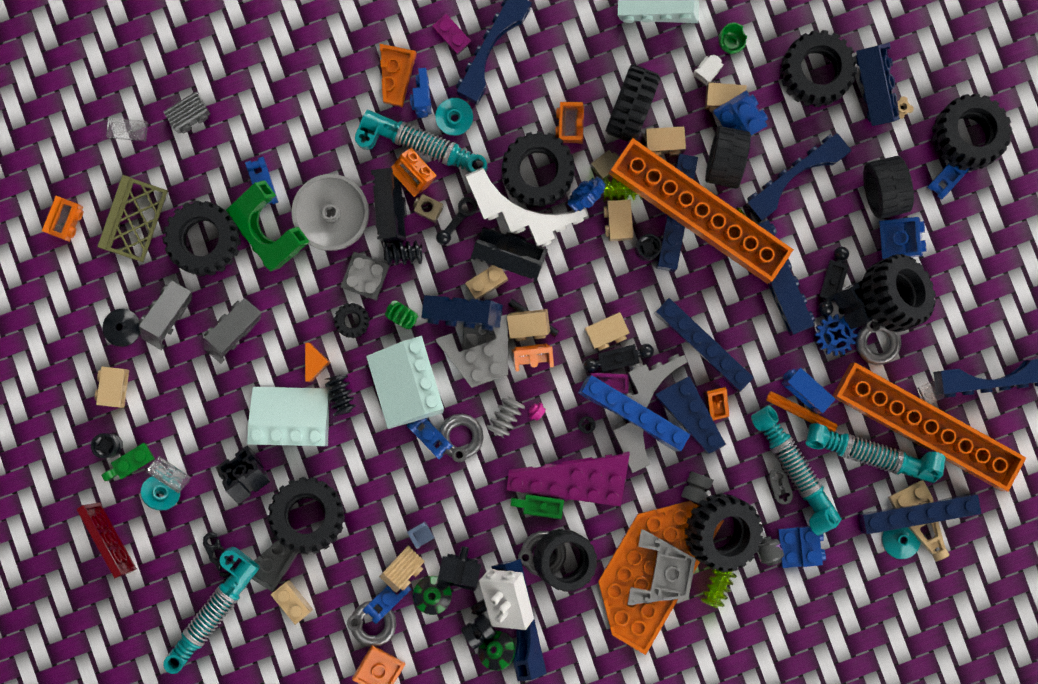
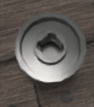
M690 471L687 479L689 485L684 487L681 496L697 503L701 500L706 501V497H708L706 491L711 489L714 480Z

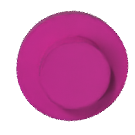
M541 402L538 404L534 403L530 407L528 413H530L529 418L531 420L535 419L538 421L545 413L546 409Z

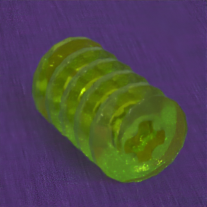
M608 178L604 179L606 188L603 190V202H605L606 197L613 201L614 196H616L617 200H620L621 196L628 200L629 195H631L633 200L636 199L638 194L621 182H617L615 178H612L611 183Z
M712 570L716 577H709L713 584H706L710 591H703L707 598H700V601L719 609L718 607L725 606L721 599H728L724 592L731 591L727 585L734 584L730 578H736L737 575L730 571L720 572Z

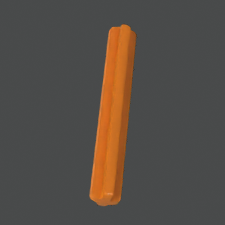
M772 391L766 397L768 402L812 424H822L829 431L833 432L837 429L838 425Z

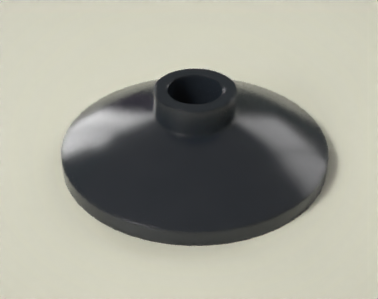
M116 309L110 312L104 319L103 334L112 345L119 347L129 346L140 335L138 325L140 320L130 310ZM118 324L123 325V329L120 331L117 329Z

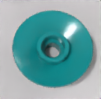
M449 98L438 106L435 114L436 123L445 134L451 136L461 135L471 127L473 111L466 101L460 98ZM453 115L458 116V120L452 121L451 117Z
M155 475L143 483L141 498L148 507L154 510H167L178 502L180 488L171 477ZM157 494H162L163 497H158V496H156V495H157Z
M908 527L884 531L882 534V544L885 551L897 559L912 557L918 551L921 544ZM902 537L906 538V542L904 544L900 542V539Z

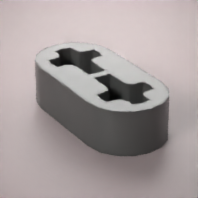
M782 469L771 470L768 480L775 500L783 505L790 503L793 493L786 473ZM775 472L782 474V478H780L781 485L778 484L777 480H773ZM780 488L783 489L784 493H788L785 501L779 498V495H781Z

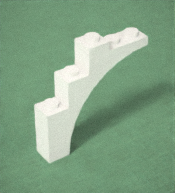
M483 168L465 175L484 219H495L499 217L498 213L501 212L511 233H520L526 230L525 226H528L537 246L545 247L551 244V240L555 239L552 231L560 232L567 228L566 225L581 223L584 221L583 218L587 216L584 208L577 212L572 210L554 214L538 213L524 209L504 197L491 183Z

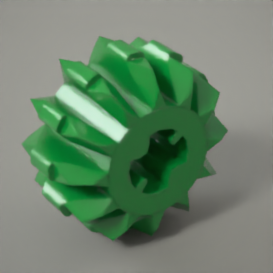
M397 300L392 301L386 308L385 316L405 329H411L417 322L418 314Z

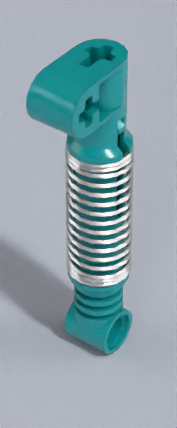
M368 109L364 113L355 134V141L363 150L372 149L376 145L379 135L391 139L394 144L399 146L403 144L402 147L406 146V149L410 147L415 152L418 151V154L422 152V156L426 154V157L430 156V159L434 157V161L438 159V162H440L442 159V164L444 163L447 166H455L457 164L458 168L461 166V169L464 170L466 168L465 171L471 173L476 171L473 168L474 162L481 161L485 172L488 169L487 161L482 155L471 154L469 151L466 153V150L463 149L462 151L458 144L450 143V140L446 141L442 137L439 138L438 135H431L430 132L427 133L423 129L419 130L415 126L411 127V124L407 125V122H397ZM364 128L372 132H375L374 135L369 133L367 135L365 131H363ZM368 136L370 140L363 142L362 138Z
M768 405L752 414V423L759 431H765L763 434L764 436L767 435V440L770 439L769 448L772 450V453L775 454V457H778L777 460L780 461V464H783L782 468H785L784 471L787 472V475H790L789 479H792L791 482L794 483V486H797L796 490H799L800 496L809 503L815 512L809 519L812 531L817 536H820L836 528L842 518L823 491L824 486L821 484L822 482H818L819 478H815L816 474H812L814 471H810L812 467H808L809 463L806 464L807 460H803L802 452H798L800 449H796L797 445L791 446L795 443V441H792L793 438L790 434H786L785 431L782 432L784 430L782 427L779 428L781 425L780 423L777 424L779 420L776 411Z
M813 423L809 425L805 443L813 449L825 448L826 450L836 452L840 457H847V459L852 461L855 460L877 469H884L889 473L892 472L897 475L902 473L930 483H935L939 480L944 472L946 457L942 453L928 452L918 459L907 455L902 450L898 449L896 451L895 448H888L887 445L884 447L883 444L879 445V443L875 445V442L871 443L870 440L867 442L866 439H859L858 436L855 438L854 435L847 433H834L822 424Z
M229 547L221 554L220 564L231 575L215 589V592L204 603L199 613H196L194 620H191V623L183 630L181 639L163 662L166 672L176 674L181 671L192 654L205 644L210 634H213L212 631H215V627L221 624L220 620H223V617H226V614L229 613L228 610H231L234 603L238 602L240 593L260 569V566L238 548ZM233 555V560L231 562L228 561L229 556ZM240 558L242 561L234 568L233 564ZM171 658L177 659L179 665H173Z

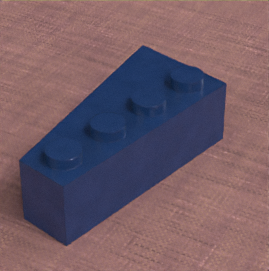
M890 42L856 51V64L860 67L861 72L859 79L865 91L863 98L869 110L867 117L872 126L900 119L897 95L892 91L895 88V78L890 74L891 66H893L892 58L888 57L887 50L891 49Z
M424 295L421 318L428 320L427 323L439 325V321L445 322L447 326L457 327V323L464 324L463 327L475 329V325L482 326L481 329L493 331V327L500 328L503 305L491 300L470 299L468 301L467 299L455 297L450 299L449 297Z
M690 376L654 394L655 398L691 434L690 436L706 454H710L726 445Z

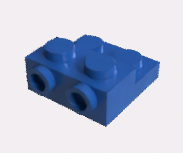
M418 68L419 75H415L418 88H413V94H410V104L412 110H415L417 118L428 117V114H432L429 77L426 68Z
M747 90L713 110L723 127L747 131L751 135L767 127L766 120H768L766 113L763 109L761 111L756 105L759 103L753 94L749 95Z
M919 217L879 221L883 260L895 254L921 257L923 252L927 251L926 240H922L921 234L925 233L924 221H920Z
M810 526L778 529V539L784 552V557L781 559L782 568L823 565V561L826 560V553L824 549H821L820 541H824V534L817 536Z

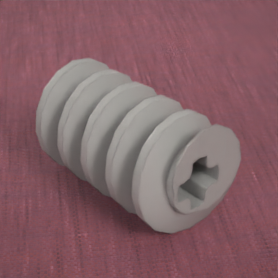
M510 397L509 399L502 398L505 406L498 405L501 412H494L497 419H490L494 425L486 426L487 429L504 438L503 435L509 436L510 433L507 428L513 429L514 426L510 422L518 421L514 415L522 414L518 408H525L523 404Z

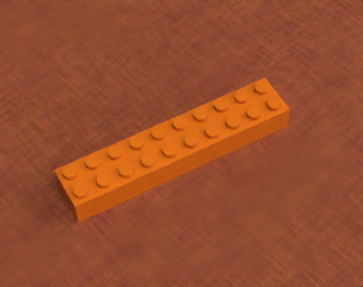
M632 138L608 173L767 284L774 280L794 250L634 138Z
M857 363L849 364L832 395L838 401L930 452L942 453L945 455L946 461L1000 491H1009L1026 460L1025 456Z

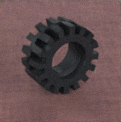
M346 303L344 306H340L339 310L335 313L334 325L337 331L345 337H360L369 327L370 318L368 313L358 304ZM350 313H354L359 317V324L354 328H349L345 325V317Z

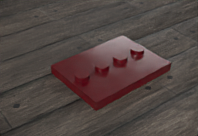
M101 503L86 504L77 508V512L114 579L137 570Z

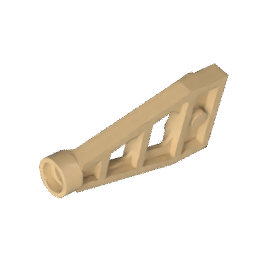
M920 480L888 497L893 508L934 502L924 480ZM939 522L930 523L935 536L929 540L925 538L920 530L926 524L908 527L932 554L935 562L949 556L944 545Z

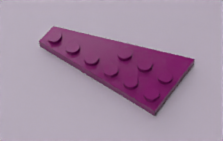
M623 452L621 455L614 456L610 454L595 459L590 457L564 461L562 464L552 465V463L545 464L542 467L533 468L531 466L509 470L506 490L621 507L630 452Z

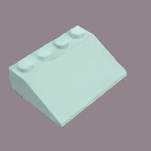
M422 336L402 341L366 356L388 429L444 412Z
M253 387L248 420L247 444L328 446L330 394H327V391L330 389Z

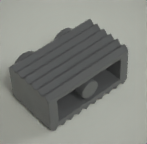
M197 92L192 93L163 111L178 134L190 131L192 129L191 126L197 122L199 124L205 122L211 114Z

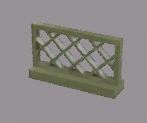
M122 175L98 248L144 263L168 190ZM133 184L142 186L145 193L134 197L131 192ZM154 191L163 193L161 200L154 204L148 195ZM146 195L151 205L140 209L136 200ZM134 201L138 211L128 215L125 210L126 204ZM153 208L155 212L154 219L146 221L142 212ZM140 213L145 223L134 228L130 217ZM128 219L132 229L122 233L119 224ZM146 225L149 234L147 237L140 239L136 230ZM134 231L138 241L128 245L124 235ZM120 237L126 247L120 250L111 248L114 240ZM140 243L143 249L141 257L133 255L130 247Z

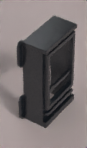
M392 167L371 170V175L375 177V180H373L375 184L373 192L377 235H379L377 239L386 243H391V241L394 243L406 241L404 218L407 217L405 197H402L401 182L394 176Z
M483 227L479 240L475 242L470 259L475 260L478 258L481 259V262L484 260L487 264L530 279L534 278V281H537L548 249L526 242V238L510 232L503 234Z

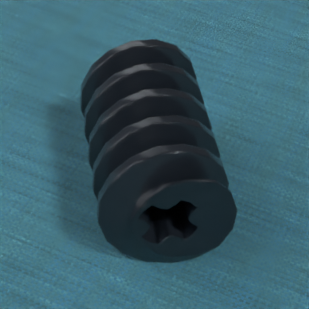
M414 240L411 246L410 242L406 241L405 246H403L402 242L399 241L397 247L393 241H391L389 247L386 242H383L384 262L387 261L388 266H391L392 260H394L396 266L399 265L400 260H402L404 265L407 264V260H410L411 265H414L415 259H417L419 264H422V242L419 246L417 241Z
M347 374L324 379L330 380L325 384L326 387H331L327 394L334 395L329 399L330 402H335L331 409L338 410L333 416L353 412L351 409L356 407V404L349 403L354 397L348 396L352 389L345 388L350 384V382L344 381L348 377Z

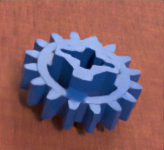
M598 177L581 182L572 191L568 205L575 212L581 211L584 207L590 208L601 198L606 184Z
M835 314L833 319L829 315L826 317L827 321L824 319L820 320L822 326H816L819 333L814 334V336L819 337V340L815 343H821L820 350L827 349L826 354L828 355L833 352V356H837L838 351L841 355H844L845 349L847 351L852 350L849 345L856 344L853 338L858 337V335L853 334L856 328L851 330L844 316L839 319V315ZM830 323H836L834 328H830L827 326ZM837 331V335L840 338L834 339L835 336L832 333ZM839 342L844 343L842 347L835 348Z

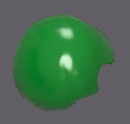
M735 22L728 23L720 31L718 42L724 52L736 54L746 46L747 35H745L742 25Z

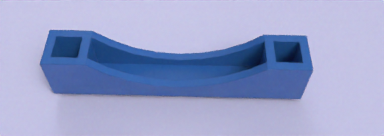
M592 375L586 377L578 391V394L628 420L675 452L682 451L691 435Z

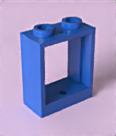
M802 368L789 369L782 376L784 380L781 384L816 414H823L835 401V398Z

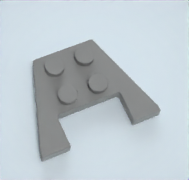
M507 314L501 316L500 328L493 327L496 335L495 340L464 351H458L452 333L436 338V342L472 388L508 375Z
M641 529L638 547L657 550L650 590L630 587L627 605L689 598L696 559Z

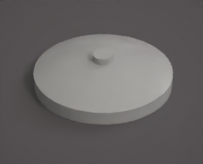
M324 174L310 179L299 189L292 205V220L294 227H299L310 241L309 245L320 250L337 251L351 246L362 236L369 220V206L364 193L352 180L337 174Z

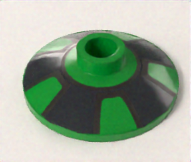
M427 576L421 579L413 592V599L417 608L429 615L442 613L447 609L452 598L450 586L438 583V576ZM429 593H434L436 598L431 600L428 597Z
M496 631L497 634L491 639L483 640L484 643L479 646L478 655L481 663L486 668L499 671L508 667L513 661L515 645L508 634ZM493 647H496L495 653H492Z

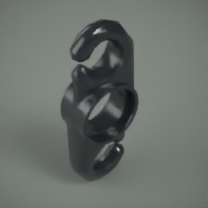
M209 532L203 537V546L210 561L216 565L217 571H221L220 560H216L213 557V553L217 549L224 552L226 548L221 545L219 539H216L213 545H209L207 541L210 537L217 538L216 533ZM220 572L219 575L223 578H228L231 573Z

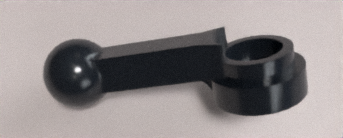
M464 197L459 201L458 214L445 230H440L436 235V240L439 244H448L451 241L452 233L461 222L476 213L477 203L473 198ZM469 203L472 205L473 210L465 212L462 209V205Z

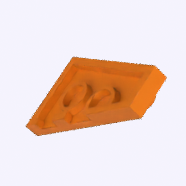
M379 43L383 102L403 107L417 53L414 50Z

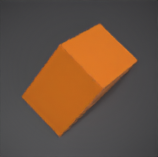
M305 343V381L312 382L331 362L311 343Z
M726 387L703 392L708 412L713 421L730 417Z

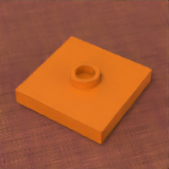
M371 645L353 675L352 680L358 684H394L406 664Z

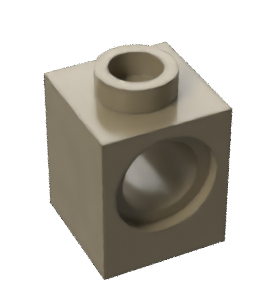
M608 150L592 162L590 167L598 178H601L603 181L610 176L608 173L619 159V156L615 152L611 153Z
M422 194L420 198H416L413 207L415 208V214L436 223L444 205ZM424 204H431L433 206L432 210L424 212L422 210Z

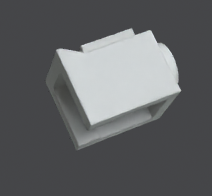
M714 54L710 55V57L706 56L698 68L695 69L693 76L707 86L719 73L724 64Z

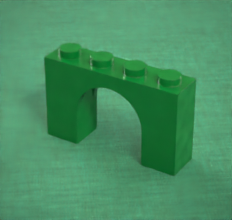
M264 180L254 183L226 211L240 229L243 237L248 240L253 251L261 258L263 265L271 272L280 269L310 241L299 227L289 229L276 241L268 239L262 233L259 226L260 212L276 196Z

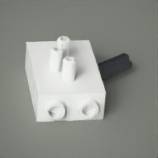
M495 569L487 570L479 580L484 599L471 606V613L473 615H480L488 611L492 627L526 630L533 621L534 616L523 573L498 571Z

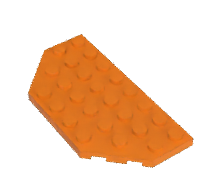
M692 501L637 514L598 580L612 635L644 655L647 654L678 599L627 605L630 587L645 590L651 589L657 557V550L638 547L640 531L644 529L695 558L690 553V547L686 545L685 541L688 538L685 535V528H688L687 519L688 517L691 518L692 509L698 507ZM722 520L715 528L713 539L717 534L718 530L720 529L724 520ZM697 559L695 560L694 571L700 563Z

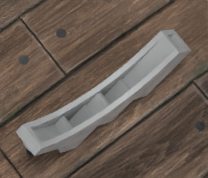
M679 354L668 358L669 362L664 365L661 362L650 366L651 371H649L646 364L642 366L641 363L630 367L631 371L628 372L629 378L637 394L634 395L631 392L626 394V396L647 408L653 393L661 382L675 369L687 363L685 355L680 357ZM623 421L614 425L616 429L612 430L622 453L630 452L628 462L630 471L634 473L649 466L650 462L645 451L643 430L631 422L626 424Z

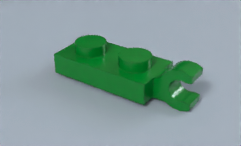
M143 443L111 462L113 469L108 470L101 476L105 482L110 481L116 476L124 479L155 460V457L147 444Z
M526 494L525 500L511 498L510 506L524 508L523 514L562 519L564 500Z

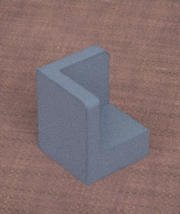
M426 521L407 532L416 549L435 538Z

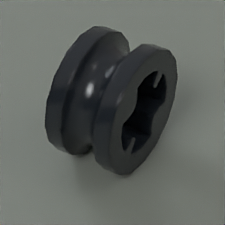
M586 416L580 419L578 427L581 432L589 434L594 431L596 423L593 418ZM588 419V422H592V427H589L590 430L586 431V428H582V423H585L584 420Z

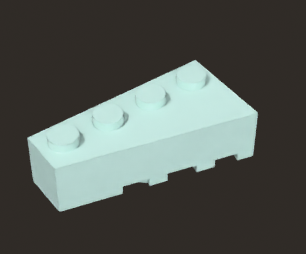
M618 0V17L625 23H633L634 21L698 23L699 0Z

